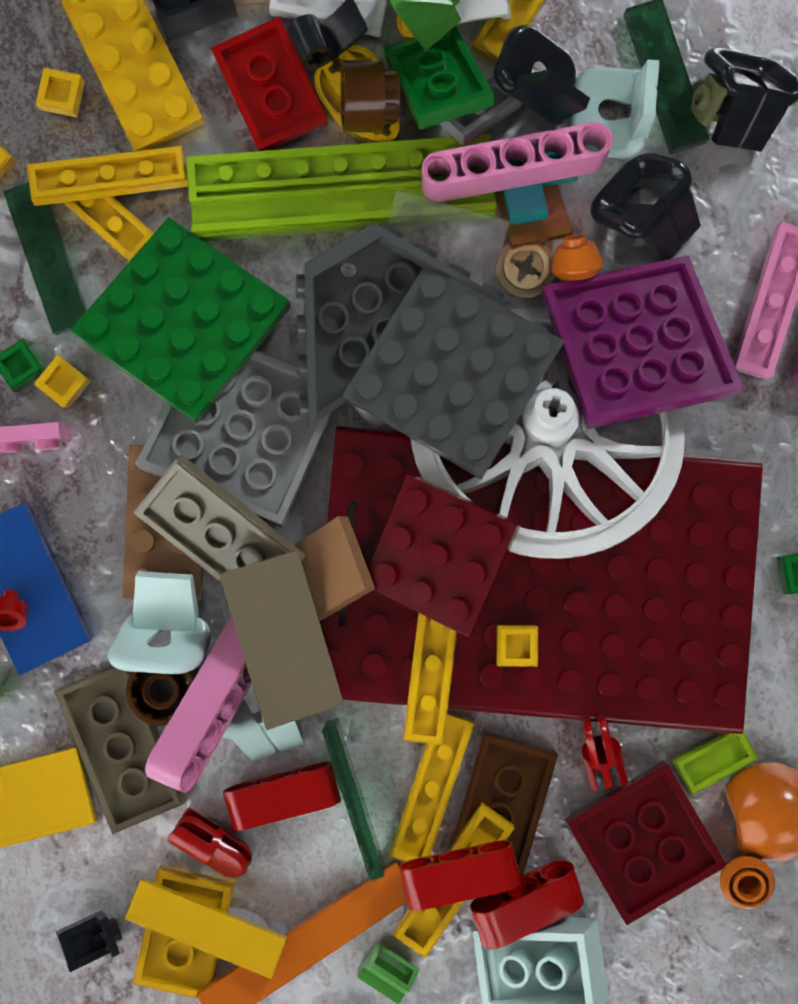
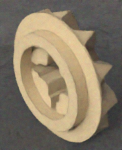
M523 237L510 241L501 249L496 259L495 273L499 286L503 287L510 296L522 297L526 300L541 295L543 286L552 284L555 275L551 272L554 258L552 251L543 242L534 238ZM531 255L533 256L531 270L535 274L534 276L527 274L520 282L518 281L519 269L515 264H523Z

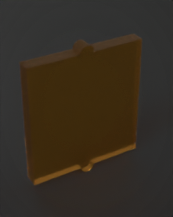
M557 184L543 186L549 211L547 219L509 225L502 191L495 192V199L512 250L536 244L545 246L546 242L573 235V229Z

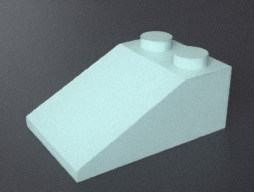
M564 917L499 949H488L482 946L477 928L472 930L482 1004H605L609 999L598 918Z

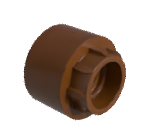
M342 60L340 103L343 132L382 133L384 124H395L398 122L400 111L399 74L394 69H384L383 61Z
M195 668L181 674L132 672L126 685V698L131 711L137 718L147 724L154 726L167 725L199 670ZM159 679H165L171 683L173 687L171 698L162 697L158 693L157 682Z

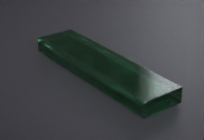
M652 0L626 8L623 16L641 69L647 60H659L656 114L670 155L706 144L709 136L706 127L699 123L691 111L694 91L663 0Z
M29 182L5 190L3 193L52 333L60 335L68 332L88 309L51 204L34 206L31 199Z
M335 718L326 721L322 728V734L368 877L372 881L385 876L383 855L339 719Z

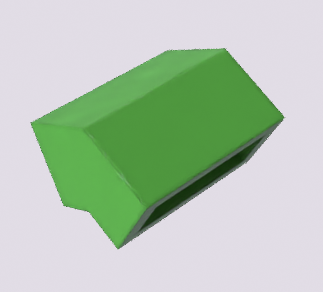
M378 942L371 947L358 967L357 978L396 1004H399L404 995L410 992L420 969Z

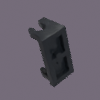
M152 0L167 40L238 17L233 0Z

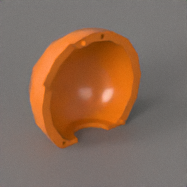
M779 762L757 763L740 770L725 787L727 803L736 824L737 833L734 835L737 848L743 854L759 858L765 863L787 862L798 857V770Z

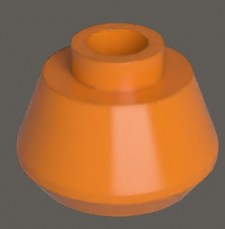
M583 234L564 237L563 244L556 247L551 272L558 279L565 281L587 279L599 274L604 266V261L594 241L587 240V236Z
M736 855L726 862L721 872L720 888L724 897L734 906L743 909H753L764 905L772 897L775 890V877L771 868L761 859L748 855Z

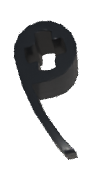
M346 0L323 22L320 23L315 15L305 14L293 20L286 32L302 66L306 70H316L349 49L367 32L368 27L354 0Z

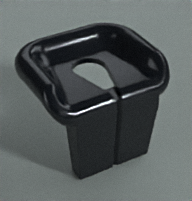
M519 25L508 33L493 73L496 83L503 91L556 126L561 125L564 119L587 109L590 97L574 87L576 68L572 57L565 49L530 25ZM536 62L543 63L547 69L531 73L532 67Z
M723 48L709 49L704 55V62L707 67L721 78L723 86L727 89V96L711 140L716 145L762 152L786 113L787 108L798 101V76L782 64L763 56ZM744 75H748L757 79L761 83L763 88Z
M644 153L625 163L595 196L590 208L591 216L596 223L621 232L631 238H642L657 261L671 259L680 250L682 244H685L701 226L694 198L690 191L692 176L689 168L679 160L656 153ZM639 189H648L659 198L654 205L628 202L629 197Z

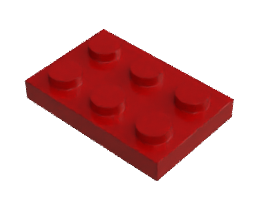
M280 16L211 47L216 62L258 151L273 150L328 125V118L287 36Z

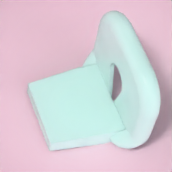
M647 60L642 69L592 67L583 71L576 78L574 87L590 97L587 109L570 117L569 127L586 123H601L610 129L613 136V143L607 158L628 159L639 154L645 146L655 118L659 60ZM605 100H613L632 107V117L608 121L600 116L598 107ZM585 145V146H584V147H585L587 150H589V151H592V152H598V151H599L595 146H592V145Z
M138 571L135 576L133 614L125 620L107 653L108 661L113 667L130 672L181 674L194 670L201 664L210 645L211 632L207 623L199 618L193 575ZM162 630L171 631V642L169 645L157 648L147 645Z
M244 698L222 738L233 739L236 745L253 762L304 744L303 735L297 720L266 730L261 711L252 714Z

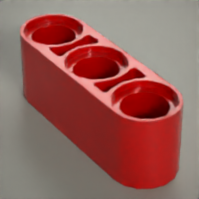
M330 761L315 763L254 779L223 790L232 831L247 830L323 810L341 801L332 762Z
M508 840L493 841L416 858L401 864L399 867L407 906L410 910L414 911L503 893L521 885L513 844Z
M556 860L520 876L521 885L513 890L474 899L471 902L470 909L482 946L488 949L505 947L578 911L584 905V898L573 863L568 860Z

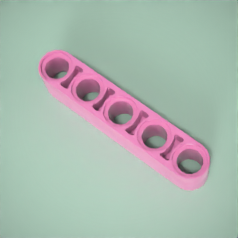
M586 123L429 154L422 164V191L429 200L444 202L592 174L603 167L613 143V136L610 129L601 123ZM592 145L595 146L599 151L592 152L587 150L584 146ZM555 152L559 154L561 158L552 159L549 158L546 155V153ZM517 159L524 165L512 166L507 161ZM479 166L486 172L475 174L469 168ZM441 173L448 178L444 181H435L431 176Z
M232 616L147 759L145 773L148 778L183 793L189 792L198 781L252 684Z

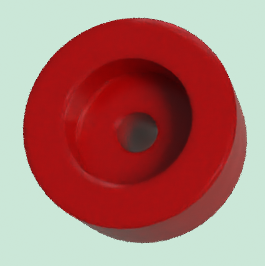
M5 590L0 597V630L2 631L22 629L27 622L29 607L24 601L18 599L19 594L13 590Z

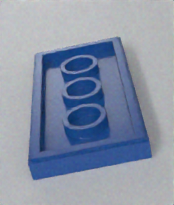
M22 503L1 513L0 597L5 590L16 591L19 594L18 599L24 601L28 605L29 610L26 625L22 629L15 631L0 630V637L18 675H22L92 641V638L29 505Z

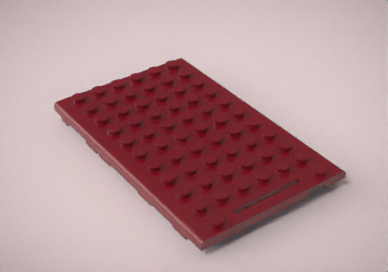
M336 426L327 523L337 516L348 517L349 501H357L354 534L367 568H369L406 475L414 474L420 478L422 477L415 462L411 438L399 431ZM503 444L489 469L509 454L511 445ZM440 456L444 468L456 485L476 477ZM683 456L677 482L665 504L650 522L625 541L604 551L564 559L537 558L509 551L473 635L468 638L457 632L448 709L585 721L590 718L591 722H598V717H604L607 719V723L742 734L744 731L763 473L762 462ZM660 457L614 460L635 484L645 492L655 476ZM574 459L572 468L580 486L593 505L608 521L627 510L636 502L628 493L590 462ZM539 466L523 473L515 489L507 518L520 523L522 528L546 532L550 501L549 479ZM508 476L464 495L472 502L499 514ZM563 491L555 532L577 531L597 526ZM372 590L347 606L346 626L338 625L340 610L319 622L343 700L407 706L419 612ZM497 625L538 626V667L496 665Z

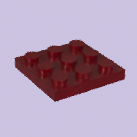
M407 474L368 568L375 586L374 590L469 638L476 629L521 524L414 474Z
M664 760L629 780L628 784L624 787L619 786L565 818L566 823L626 926L722 870L726 865L675 775Z

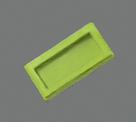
M744 731L742 734L718 732L670 758L687 793L691 796L759 760Z

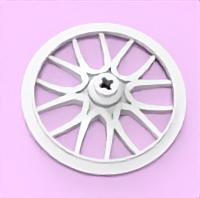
M528 307L511 310L546 331V326L552 327L546 308ZM555 359L544 376V381L536 389L504 442L511 445L509 454L494 467L487 470L482 480L475 477L456 485L444 468L439 454L411 439V446L422 479L468 500L470 499L464 494L481 489L508 476L499 512L500 515L505 517L508 516L515 489L523 473L539 466L549 479L550 501L547 530L542 532L520 527L510 552L537 558L564 559L580 557L604 551L625 541L650 522L665 504L677 482L682 467L685 444L681 409L657 413L660 414L662 425V446H636L609 440L599 436L594 428L588 429L576 393L572 392L568 384L570 376L566 364L559 371ZM549 407L557 409V417L549 416ZM660 457L655 476L645 492L635 484L614 460ZM574 459L590 462L628 493L636 502L627 510L608 521L593 505L580 486L572 468ZM563 491L597 526L577 531L555 532Z

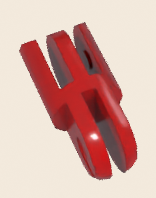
M598 717L601 736L596 737L594 736L590 718L586 719L583 722L586 742L582 747V757L591 789L598 791L595 770H601L606 789L614 788L610 768H613L615 765L621 787H624L628 784V776L619 742L610 736L607 719Z
M187 808L184 811L181 819L167 837V842L230 878H237L245 874L252 862V852L244 841L191 808Z

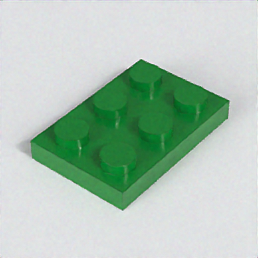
M456 26L426 52L415 37L383 47L385 60L389 68L394 69L399 74L400 91L420 130L494 106L493 91Z

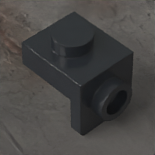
M102 911L96 912L55 932L69 972L107 954L112 958L120 954L117 942L122 940V935L115 918L108 919Z

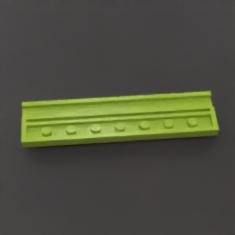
M482 134L466 146L491 142V134ZM454 137L186 156L189 202L192 213L191 232L204 242L362 230L372 223H376L379 226L382 223H386L393 227L494 220L496 218L497 205L495 202V192L444 202H434L423 194L422 164L424 159L434 152L464 147ZM479 166L469 168L475 174L486 172ZM441 173L431 176L435 181H444L448 178Z

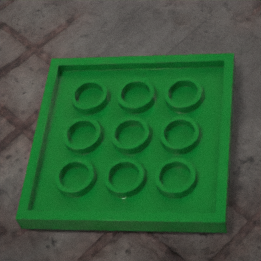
M168 217L70 331L79 341L197 424L289 311L291 302Z

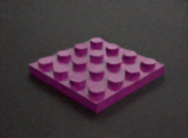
M689 255L601 273L587 279L563 281L543 286L541 296L555 336L565 341L561 348V353L588 429L736 396L743 389Z

